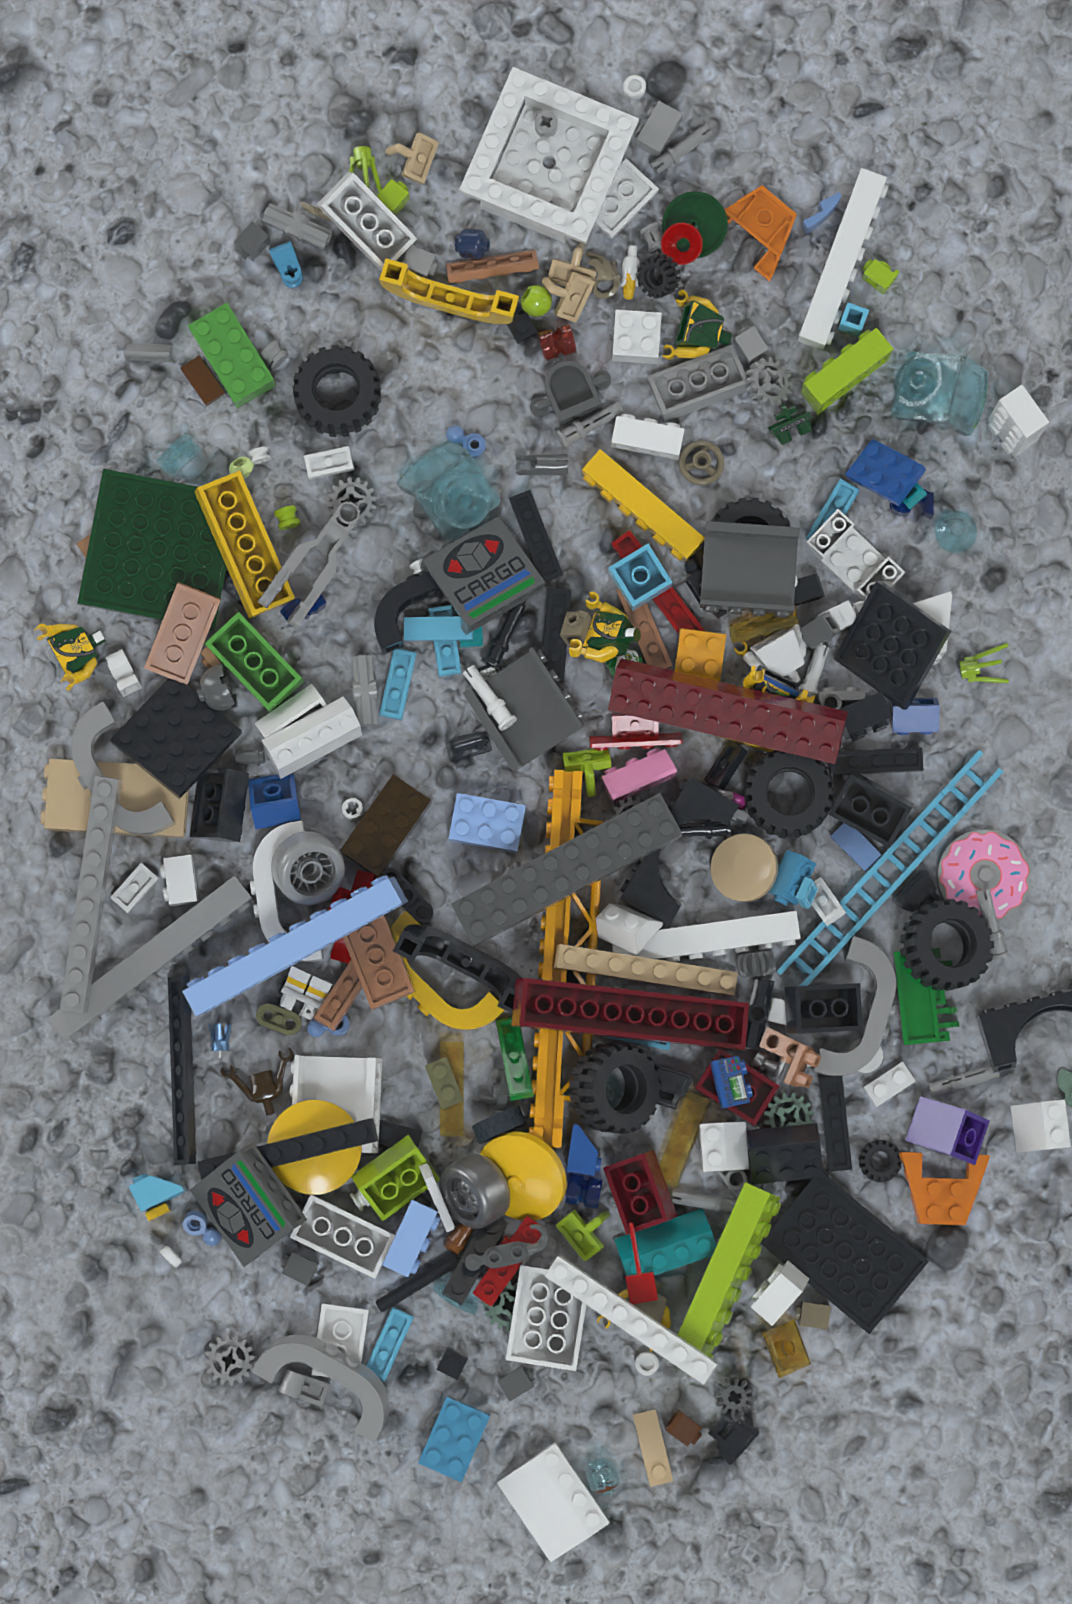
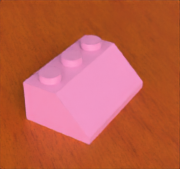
M659 748L653 749L646 753V758L638 760V757L625 762L626 766L617 770V767H613L604 771L601 781L612 805L618 803L619 800L627 799L628 796H634L676 777V767L665 749L662 751Z

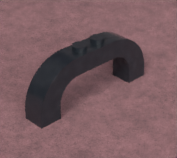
M428 570L421 575L413 574L407 577L406 581L389 590L380 601L375 613L374 628L382 655L404 647L402 637L397 628V621L401 612L412 604L442 592Z
M418 924L408 925L404 928L393 952L414 962L417 956H428L452 967L490 988L499 998L497 1006L513 1014L516 979L522 978L514 970L492 956L441 930Z

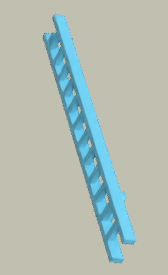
M979 750L839 902L846 915L856 923L846 936L832 924L826 926L822 921L776 973L780 976L794 961L797 964L796 967L802 973L806 972L809 975L800 986H808L1004 771L998 768L984 783L970 770L984 754ZM964 775L980 787L970 800L954 787ZM949 791L965 805L954 817L939 804ZM933 808L949 821L939 834L923 821ZM918 825L933 838L932 842L923 851L908 838ZM902 842L918 855L908 868L892 855ZM887 859L902 872L892 885L877 872ZM871 876L887 889L877 902L861 889ZM856 893L871 906L861 919L846 906V903ZM824 927L840 940L830 953L814 940ZM809 944L825 958L814 970L798 957Z

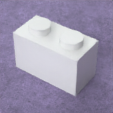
M184 855L163 858L164 864L160 865L162 879L166 878L167 887L163 888L165 902L169 901L170 906L199 903L193 856Z

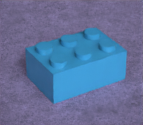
M447 1395L418 1464L462 1483L491 1414Z

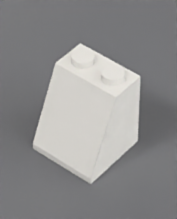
M951 591L913 603L949 629L952 603ZM948 639L946 640L933 665L938 664L940 662L939 660H941L943 655L946 653Z
M1065 1100L1010 1106L1016 1153L1071 1147Z

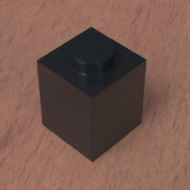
M447 1347L436 1370L458 1380L468 1357Z

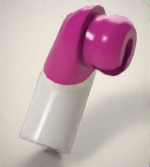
M719 790V792L740 803L738 809L744 810L746 808L743 795Z

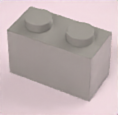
M658 101L655 107L652 105L646 114L647 122L644 126L640 125L634 135L636 137V146L657 158L661 156L680 125L683 114L661 101Z

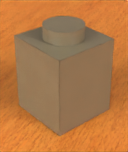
M801 1301V1306H796L795 1320H799V1326L828 1330L831 1306Z

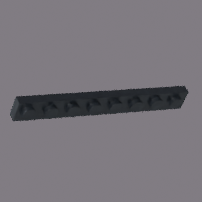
M190 976L168 978L174 1165L196 1164L197 1154L191 1028L192 1011L182 992L188 988L186 984L190 982Z
M369 1118L257 1146V1149L269 1166L273 1168L379 1140L374 1118ZM236 1152L197 1161L201 1180Z

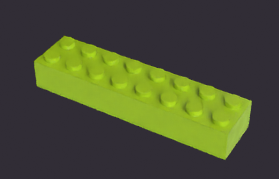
M746 1182L678 1332V1336L712 1359L714 1357L712 1355L714 1347L718 1346L723 1338L722 1329L732 1318L733 1312L731 1309L734 1302L737 1303L742 1295L741 1286L751 1275L752 1268L750 1266L752 1261L757 1259L762 1247L759 1245L763 1237L766 1238L770 1232L771 1224L769 1223L773 1215L776 1216L781 1206L779 1202L780 1197Z

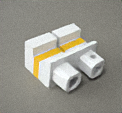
M291 966L288 978L281 991L283 996L280 1006L292 1011L296 1001H301L305 1004L300 1015L312 1020L332 990L333 985Z

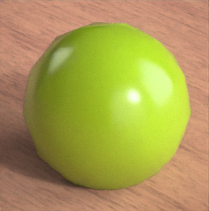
M541 285L529 286L521 298L523 310L533 317L545 315L552 305L550 292Z

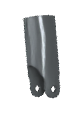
M568 454L521 455L516 457L518 461H531L536 464L530 470H518L516 472L517 475H568Z

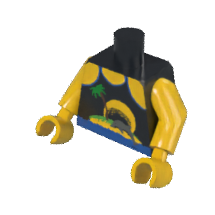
M761 665L758 666L757 670L756 666H752L751 672L743 679V687L809 703H813L815 699L814 695L811 697L807 696L808 690L806 689L799 695L800 691L796 682Z

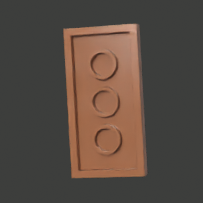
M177 582L144 669L188 685L221 599Z
M386 915L343 937L372 1010L416 992L402 956L393 952L396 940Z

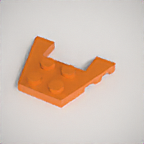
M761 185L737 200L736 203L726 208L725 211L729 224L732 221L736 222L768 249L755 265L754 270L770 282L797 214Z
M899 1152L900 1160L903 1162L905 1169V1178L908 1180L911 1191L910 1196L917 1222L919 1224L966 1225L990 1155L979 1154L975 1165L966 1162V1178L922 1177L923 1153Z

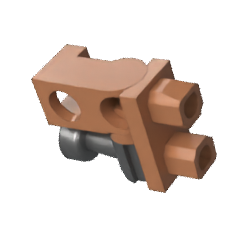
M767 1027L759 1047L781 1056L779 1062L769 1060L768 1054L759 1051L753 1060V1068L758 1071L767 1069L774 1073L776 1079L788 1085L809 1088L813 1076L804 1073L806 1067L811 1065L817 1068L822 1056L816 1053L814 1048Z

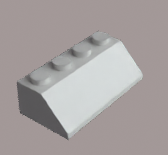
M341 697L261 741L280 779L362 736V732L352 707L344 697Z

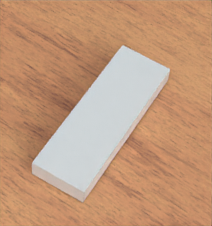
M426 1163L419 1166L446 1232L454 1230L455 1226L429 1165Z

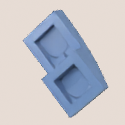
M840 192L819 202L817 208L819 213L803 220L802 228L805 234L815 230L832 215L840 203Z
M845 823L830 836L848 854L849 858L865 872L882 856L859 831Z

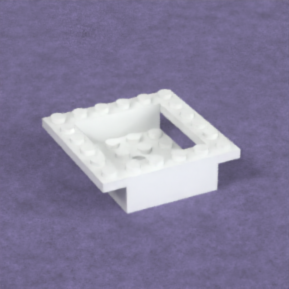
M512 67L460 186L459 193L479 200L482 210L565 243L567 237L586 244L639 123V118ZM524 100H525V106H524V108H523V110H522V113H521V115H520V117H519V119H518V122H517V124H516V126H515V129H514V131H513V133H512V136H511V138H510V140H509V142H508V145H507V147H506V149H505V152H504V154H503V156H502V158H501V161H500V163H499V165H498V168H497V170H496V172H495V175H494L493 179H490V178H491V175H492V173H493V171H494V169H495V166H496V164H497V162H498V159H499V157H500V155H501V153H502V150H503V148H504V146H505V143H506V141H507V139H508V136H509V134H510V132H511V130H512V127H513V125H514V123H515V120H516V118H517V116H518V114H519V111H520V109H521V107H522V104H523V102H524ZM542 111H551L557 117V132L553 137L542 138L535 131V118ZM547 158H551L556 162V165L551 169L543 166V161Z

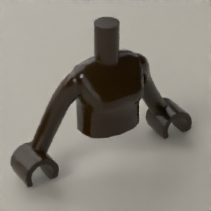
M289 1048L290 1055L287 1058H283L282 1051H279L281 1061L276 1075V1083L272 1070L250 1075L251 1090L236 1074V1069L232 1065H230V1074L226 1075L223 1067H221L220 1073L226 1079H231L251 1102L263 1103L266 1116L273 1115L275 1111L272 1100L282 1093L287 1062H291L294 1059V1052Z

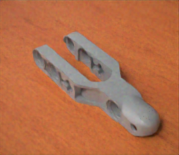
M352 502L342 503L315 540L300 544L292 551L258 600V603L268 608L309 550L319 551L323 554L326 565L286 622L295 629L299 626L336 573L335 552L360 517V510L356 504Z

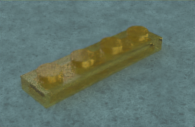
M440 1042V1059L447 1057L464 1100V1042ZM464 1101L443 1110L440 1106V1136H464Z
M690 1092L686 1093L660 1162V1168L666 1184L677 1189L699 1133L698 1125L702 1124L711 1101Z

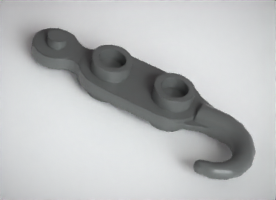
M531 1224V1229H536L541 1233V1240L539 1242L530 1244L518 1241L488 1248L482 1256L476 1254L468 1255L465 1259V1265L469 1270L475 1271L481 1265L499 1268L523 1262L532 1254L540 1252L547 1246L549 1241L548 1232L542 1225Z

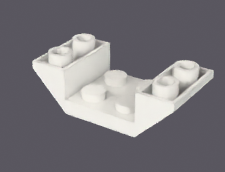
M837 509L806 543L818 560L855 595L866 601L876 581H882L889 587H892L905 571L890 557L885 559L853 528L855 524Z

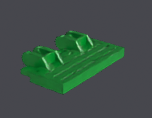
M932 948L931 950L935 958H941L940 948ZM900 951L893 952L903 1046L950 1041L949 1031L939 1032V1029L960 1027L959 1021L938 1023L937 1014H955V1012H958V1008L936 1009V1005L946 1004L945 990H933L932 986L925 987L921 985L920 978L914 979L910 975L912 972L911 968H905L903 964L906 961L905 955L901 956ZM952 960L939 961L947 967L953 966Z

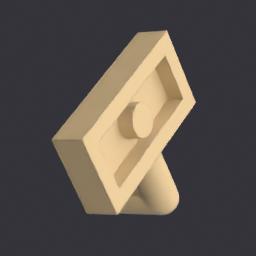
M417 133L411 149L401 144H395L386 148V154L391 156L399 153L407 157L401 176L422 185L427 178L439 142L422 133Z
M579 243L576 246L571 263L553 258L548 278L554 284L566 287L573 272L592 278L595 281L597 271L580 265L582 254L586 248L585 245Z
M573 272L565 289L556 286L548 277L543 278L542 284L551 294L561 297L554 311L555 315L576 323L595 281L592 278Z

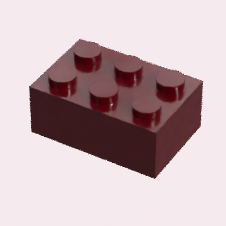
M719 1048L711 1062L733 1056ZM709 1063L694 1089L720 1105ZM746 1065L747 1074H744L745 1084L750 1083L753 1097L749 1098V1103L725 1109L750 1125L755 1126L779 1088V1085Z
M654 1150L603 1167L626 1235L630 1234V1222L634 1224V1230L637 1232L678 1217Z

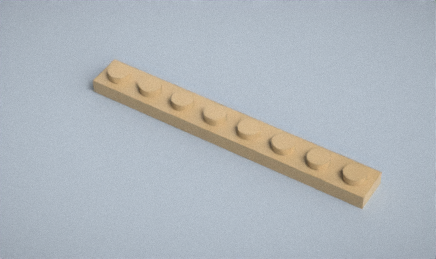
M562 944L557 945L554 968L730 996H735L738 972Z

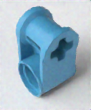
M288 241L269 249L285 286L289 288L300 286L303 276L291 242ZM293 272L295 277L291 278L288 273Z

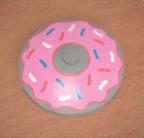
M975 830L956 838L943 852L937 869V884L943 900L955 899L956 902H967L968 908L974 906L979 910L977 914L979 917L982 914L975 891L978 889L982 891V888L989 887L997 921L1008 917L1022 905L1031 883L1030 865L1022 848L1007 835L993 830Z

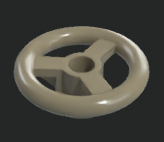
M704 440L694 441L682 450L679 457V469L683 477L690 483L702 486L715 482L721 476L724 469V457L721 450L715 444ZM701 447V451L694 455L693 461L685 464L689 452ZM708 449L717 457L716 471L710 466L711 456L708 453ZM699 459H704L706 461V464L699 465L697 461ZM693 469L704 470L710 477L704 479L695 478L688 471Z

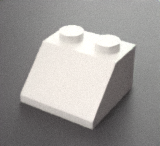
M609 903L596 917L598 938L636 955L663 926V922L625 905Z
M746 1122L698 1125L702 1172L749 1169Z

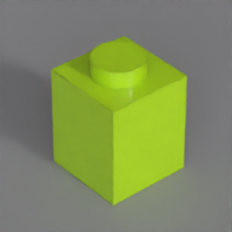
M393 179L376 196L395 216L410 200L408 187L401 181L395 182Z

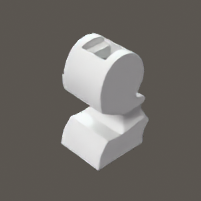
M122 649L105 657L114 679L118 682L116 684L123 697L142 689Z

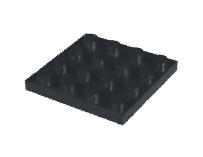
M876 581L836 653L834 660L878 692L882 691L883 696L898 707L907 710L948 639L951 630L884 582Z
M168 678L114 734L110 742L180 799L242 734V730L218 710L210 708L206 701L201 702L198 694L186 684Z

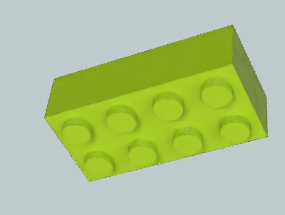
M877 328L873 331L866 330L858 337L859 341L856 344L852 345L850 343L840 351L841 355L838 358L834 359L831 357L822 365L821 371L818 373L813 371L804 379L805 382L802 384L801 395L817 415L890 360L894 348Z

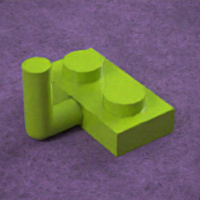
M609 747L604 751L590 749L563 753L565 772L583 771L585 774L587 796H595L596 787L593 770L599 771L612 768Z
M574 1209L555 1226L583 1261L586 1262L604 1247L593 1231L610 1217V1212L603 1210L586 1224Z

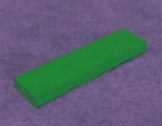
M512 1017L495 1020L511 1101L534 1097L521 1027L512 1026Z

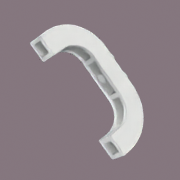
M303 821L286 823L269 832L259 844L254 856V881H250L252 895H256L257 904H253L255 918L260 919L263 934L268 942V939L272 936L285 932L280 922L275 882L271 873L272 857L283 840L295 833L305 831ZM322 949L300 962L322 961Z

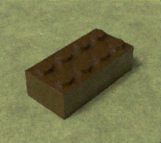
M392 774L342 846L340 852L368 872L376 875L377 878H380L381 873L388 868L429 809L432 800Z

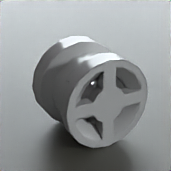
M551 111L540 112L535 118L536 133L542 138H550L556 134L558 125L556 115Z
M273 341L262 351L260 357L262 360L268 361L271 369L275 370L287 359L289 353L281 350L279 344Z

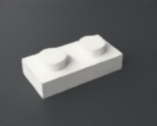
M349 446L304 455L309 479L354 470Z
M140 863L110 898L129 914L159 878Z
M819 877L814 881L818 891L812 906L826 926H829L846 914V912L824 880Z
M901 1062L863 1088L875 1107H878L916 1081L905 1064Z

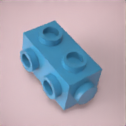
M786 850L778 867L776 881L768 892L775 896L774 901L784 906H787L788 903L797 906L799 902L796 899V895L804 878L811 877L816 863L801 854Z

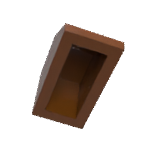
M680 1409L676 1411L664 1427L668 1433L687 1447L690 1443L695 1445L702 1436V1433L699 1432L702 1427Z

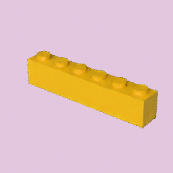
M601 449L582 469V475L584 476L582 479L589 486L593 487L595 485L601 490L600 494L609 502L613 500L619 505L617 509L626 517L632 516L636 520L635 524L642 531L648 530L654 535L652 538L660 546L665 544L671 550L670 554L676 560L687 562L704 543L705 537Z

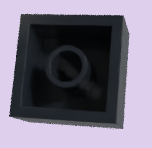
M882 691L839 709L848 711L843 733L845 741L852 739V742L860 740L871 730L874 733L887 728L886 726L889 725L892 719V714Z

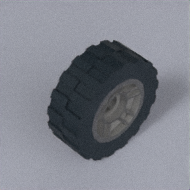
M516 1106L488 1117L473 1125L472 1128L478 1143L481 1144L490 1141L499 1134L514 1131L527 1123L520 1107Z

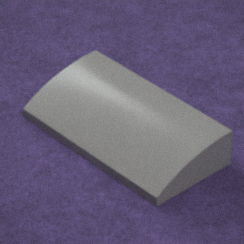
M733 344L647 376L664 422L747 392L746 389L750 387L744 381L747 379V376Z

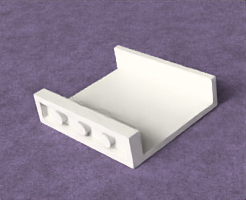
M295 1055V1059L291 1063V1072L294 1074L293 1084L290 1086V1096L293 1098L292 1105L307 1100H323L341 1107L351 1116L354 1122L374 1118L379 1140L382 1059ZM379 1141L362 1145L361 1153H378Z

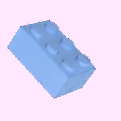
M457 793L448 839L450 842L518 854L526 805Z
M412 1200L382 1266L406 1277H409L411 1273L415 1275L421 1263L418 1260L420 1252L425 1253L431 1242V1239L427 1237L431 1230H436L441 1220L437 1216L438 1211Z

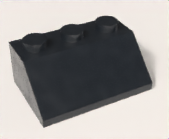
M209 768L197 780L189 837L224 842H240L250 773L229 768Z

